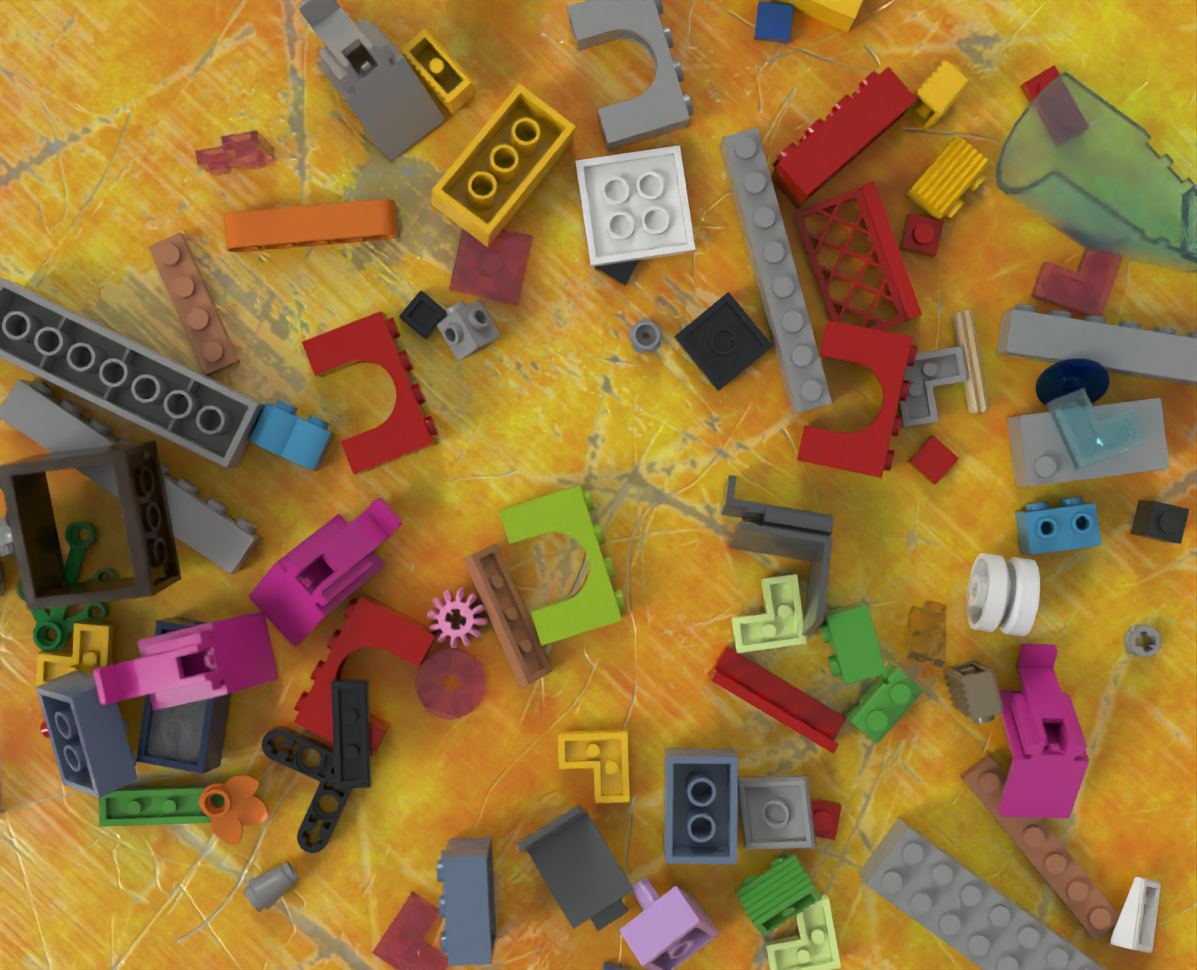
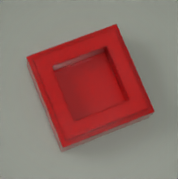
M930 435L907 462L928 481L936 485L959 458L934 435Z

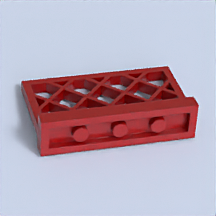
M875 181L793 213L831 321L840 322L847 309L865 317L861 327H865L868 320H871L878 324L868 328L884 330L922 315ZM856 198L861 212L855 224L836 217L842 203ZM835 206L832 214L823 211ZM817 213L828 218L829 221L822 236L819 237L807 231L803 218ZM862 217L867 230L859 227ZM833 221L852 229L844 248L825 240ZM856 231L869 236L871 239L872 247L867 257L848 250ZM810 238L818 241L815 251ZM822 244L841 251L833 270L818 263L817 254ZM874 250L879 263L870 260ZM845 254L864 262L856 280L837 273ZM867 264L882 270L884 280L878 291L859 283ZM822 271L831 274L827 283L825 282ZM834 276L853 284L845 303L830 296L828 289ZM885 284H887L891 297L882 293ZM856 287L876 295L868 313L848 305ZM879 297L893 302L898 317L882 321L871 316ZM833 303L843 307L839 316H837Z

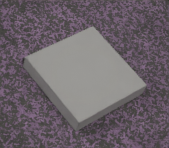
M808 774L742 777L738 779L745 850L815 848L817 843Z

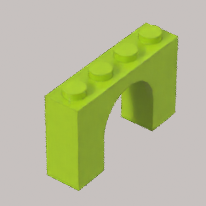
M581 485L499 510L509 544L544 533L559 532L576 539L588 556L589 574L586 582L578 592L568 598L531 610L541 646L622 621L621 612L627 610L621 590L615 592L613 590L610 578L616 577L611 557L603 558L600 545L606 543L601 525L600 523L593 525L589 511L595 510L590 490L582 491Z

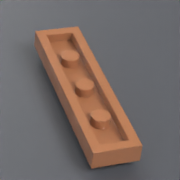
M178 233L148 246L204 374L210 376L239 363L240 359L184 234Z
M494 544L463 558L519 686H527L552 672L497 545Z

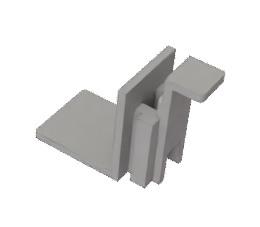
M304 0L298 5L299 11L326 45L318 52L322 59L316 64L344 98L390 161L444 122V116L404 56L372 21L367 23L363 18L355 24L336 0Z

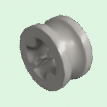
M1135 625L1127 630L1124 636V644L1131 654L1150 657L1159 651L1161 637L1155 628ZM1139 633L1150 638L1149 644H1144L1147 647L1145 649L1142 646L1136 645V638H1141L1138 635Z

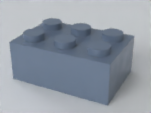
M72 671L36 687L63 785L101 798L138 779L135 770L137 764L136 757L129 747L126 736L128 732L127 723L120 714L118 702L101 705L94 675Z
M664 748L665 864H737L738 756L735 750L724 748Z
M492 837L450 839L446 850L441 851V860L437 861L438 882H444L443 895L439 896L440 918H446L444 931H441V953H447L448 966L492 964L497 941Z

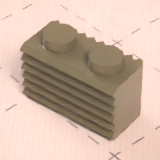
M977 661L944 669L943 672L947 674L945 679L949 681L946 685L950 687L948 693L952 694L950 700L954 701L951 706L962 712L965 717L973 719V722L976 724L995 720L996 714L1004 712L994 669Z

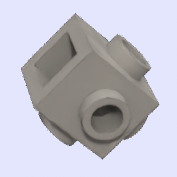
M480 300L468 305L464 301L456 303L446 310L448 316L437 324L458 362L483 351L501 337Z

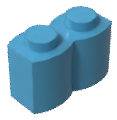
M280 400L277 401L276 405L266 402L249 442L312 471H317L335 434L327 430L330 423L312 415L309 416L308 420H305L295 415L297 408Z

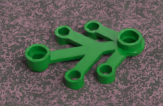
M73 522L65 531L66 542L71 546L64 567L68 584L77 582L86 550L97 541L98 531L91 522ZM83 528L89 532V538L86 541L80 538V531ZM103 568L97 571L94 577L85 582L100 581L105 572H108L112 579H118L119 574L113 568ZM20 583L17 588L18 596L26 602V600L21 594ZM105 602L88 603L83 612L65 619L69 606L52 607L50 614L46 608L30 610L37 623L33 630L35 644L43 651L55 652L61 650L68 643L70 633L74 631V623L78 620L98 622L105 620L109 614L107 604ZM94 605L101 609L99 618L94 617L92 614ZM50 628H54L57 631L56 640L50 639L48 635Z

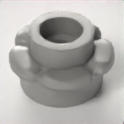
M641 319L637 322L636 326L633 325L630 328L628 337L632 341V347L635 351L639 353H645L646 351L652 353L660 347L663 331L652 320ZM644 333L649 334V339H643L642 335Z

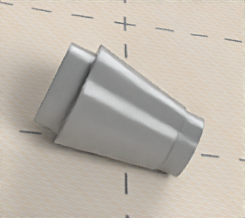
M287 861L283 865L249 880V885L244 888V893L258 912L264 908L270 909L294 882L299 879V876L293 866Z

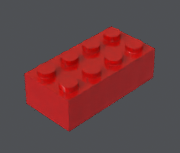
M889 66L880 74L875 70L860 82L859 88L852 94L853 98L847 94L831 108L832 111L826 116L827 121L824 122L821 118L816 120L804 132L805 135L799 140L800 144L798 146L792 142L777 155L778 159L772 164L775 169L771 179L796 209L900 120L917 100Z

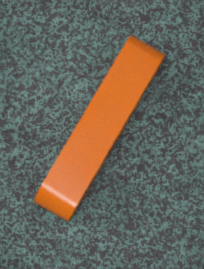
M391 199L235 211L223 214L226 250L229 252H251L378 241L398 237L396 204Z

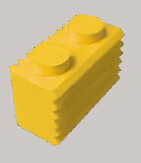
M426 28L422 29L401 49V54L416 76L420 78L421 82H424L426 87H429L430 92H433L440 102H443L444 107L448 108L450 113H455L477 92L474 80Z
M941 61L913 95L917 100L905 115L923 131L927 132L970 85L964 69L954 62Z
M957 135L907 191L906 195L933 219L940 220L944 215L951 218L964 204V201L960 199L963 193L968 188L973 192L988 176L983 170L990 161L980 154L978 150L974 149L972 145L968 144L962 136Z

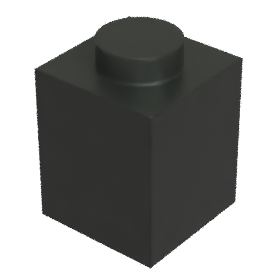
M1139 500L1130 534L1162 542L1181 544L1190 509L1157 501Z

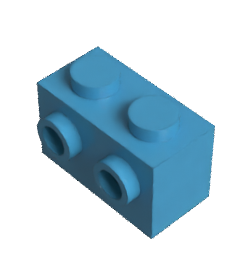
M1082 497L1060 499L1061 506L1048 507L1047 501L1026 504V510L1015 512L1020 553L1033 555L1101 546L1096 503H1085Z

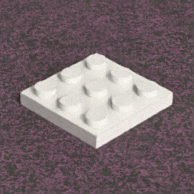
M680 145L575 161L591 267L695 252Z

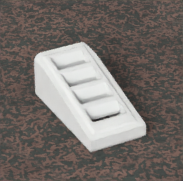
M1135 877L1110 941L1111 945L1146 953L1152 952L1161 882Z

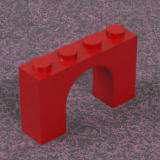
M382 311L302 342L316 376L324 377L358 363H374L383 367L394 382L396 402L389 418L374 429L341 441L353 475L365 473L437 445L434 437L439 435L432 415L426 417L421 405L426 402L423 390L419 382L413 384L409 371L414 368L406 350L400 351L396 338L401 337L396 321L393 317L388 319L387 315Z
M827 320L819 356L856 363L868 368L880 382L883 391V403L877 418L869 426L856 432L844 433L804 425L797 457L798 461L882 478L883 470L891 471L895 451L888 450L891 436L898 437L902 416L896 415L899 401L906 402L910 381L903 379L906 366H914L918 348L916 345H911L913 336Z
M367 594L361 595L358 600L352 598L343 614L347 621L342 631L336 629L327 644V648L331 650L325 662L322 660L318 662L310 679L315 681L310 692L304 691L294 707V710L299 712L294 722L333 742L331 681L342 679V669L349 655L360 648L377 647L420 667L439 633L438 631L431 632L429 627ZM370 713L371 756L373 757L391 724Z

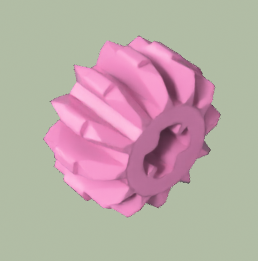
M460 587L457 590L456 599H454L450 589H447L443 592L446 602L437 597L432 601L434 606L440 611H428L427 617L438 619V622L429 626V630L433 632L441 628L443 632L438 636L437 641L442 643L447 636H451L450 647L456 648L459 637H461L465 646H469L472 643L469 633L477 638H480L483 634L476 625H486L488 619L483 616H476V614L484 611L485 607L483 604L475 607L472 605L478 596L475 592L465 600V589ZM456 609L460 610L461 616L466 617V622L462 621L459 626L455 625L454 619L449 618V613L453 614Z

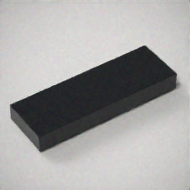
M369 679L332 680L335 789L371 788L372 756Z

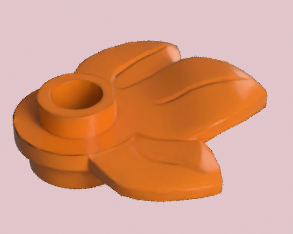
M245 774L236 775L226 783L215 782L205 787L199 798L200 808L207 816L211 817L212 831L223 841L239 845L242 838L243 825L258 824L269 819V812L265 802L254 795L259 787L260 781ZM213 795H222L224 804H216L213 801Z

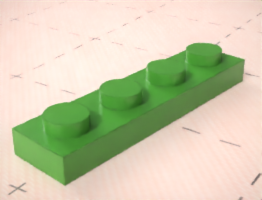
M208 785L119 788L98 798L99 827L211 823V817L201 810L199 804L200 795ZM213 795V801L216 804H224L222 795Z

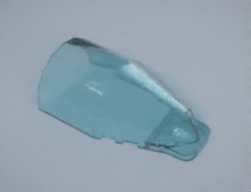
M1064 71L1033 99L1014 124L1001 149L996 166L997 187L1007 196L1086 250L1181 272L1197 271V185L1189 177L1182 180L1173 171L1170 165L1174 161L1167 153L1161 157L1147 143L1151 136L1144 128Z

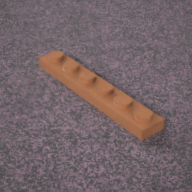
M986 754L960 775L971 791L1095 941L1117 924L1120 915L1041 818L1003 817L999 815L998 807L1007 777L990 756Z

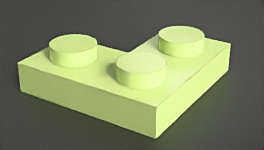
M796 573L761 578L765 613L731 617L736 653L807 644L806 636L802 635L804 620Z
M822 895L820 901H816L815 904L810 905L809 908L804 909L803 912L795 916L799 935L765 941L770 970H832L841 968L831 906L827 895Z

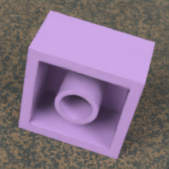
M649 879L639 881L633 886L634 890L631 891L644 911L620 929L621 934L642 967L649 970H675L720 934L696 898L677 886L660 898Z

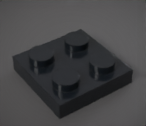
M729 292L674 336L676 342L717 392L773 347Z

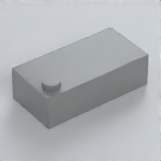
M1161 398L1007 417L1015 486L1018 487L1170 469Z

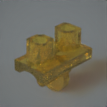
M926 600L922 608L912 606L909 611L908 638L905 644L907 658L915 659L920 663L927 660L936 667L942 668L946 655V605Z

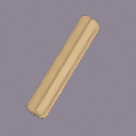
M971 310L958 311L952 315L957 347L962 346L968 381H964L968 411L972 414L986 412L989 410V402L974 315Z

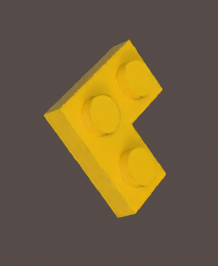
M88 620L76 621L73 631V653L42 650L37 654L36 687L72 671L94 675V669L112 665L114 623Z
M628 730L558 732L559 769L594 768L595 803L630 802Z

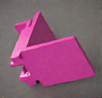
M380 497L349 524L340 514L336 515L279 559L250 593L249 598L286 639L296 647L328 613L385 566L373 551L402 525V520Z
M263 612L215 621L138 640L141 658L96 668L93 671L101 705L149 694L153 710L222 696L278 679L274 654Z
M1022 644L1015 666L1020 680L1021 691L999 690L1004 712L1000 714L1013 757L998 807L999 815L1003 817L1069 818L1089 763L1086 753L1087 745L1071 697L1061 692L1053 668L1058 653L1057 647L1054 644Z

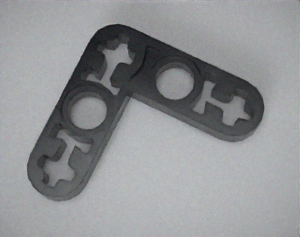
M275 727L263 738L262 750L265 755L271 760L320 781L297 834V841L301 849L305 852L317 853L323 850L330 841L353 788L339 790L332 787L334 784V752L332 747L288 727ZM282 735L285 737L283 740L285 745L293 748L299 742L301 746L295 752L294 759L289 757L293 752L292 750L283 747L280 751H276L274 749L275 743L271 739H276ZM312 748L318 751L320 754L319 765L310 767L304 764L302 753L305 749ZM328 794L336 798L338 802L336 811L328 813L321 809L319 801L323 795ZM318 819L325 821L318 834L323 840L318 839L315 843L310 842V835L306 831L311 832L316 826Z

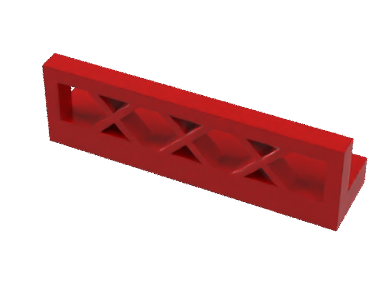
M725 645L708 674L711 681L834 754L839 746L834 739L847 718Z

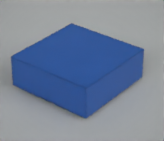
M759 1L754 40L789 43L794 5Z

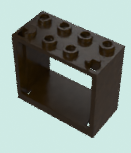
M156 440L38 454L0 465V489L4 492L7 507L6 521L11 528L13 536V556L19 566L22 580L20 589L22 596L26 600L27 610L151 597L182 579ZM113 463L134 577L68 584L45 471Z

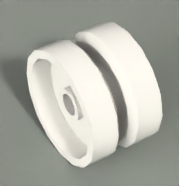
M980 553L976 557L967 590L966 611L971 629L993 632L999 626L1002 633L1023 637L1030 632L1035 621L1040 597V575L1035 560L1012 557L1006 563L1003 556Z

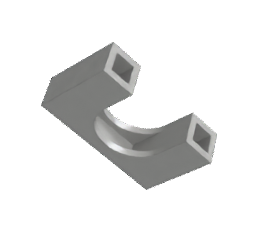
M587 0L567 6L568 20L578 51L614 40H628L642 46L650 54L655 65V79L643 94L636 98L598 109V120L607 150L611 151L687 128L690 121L689 116L694 114L689 94H682L679 82L684 80L682 69L678 60H672L669 48L673 47L672 35L668 26L662 27L659 17L660 14H663L661 0Z

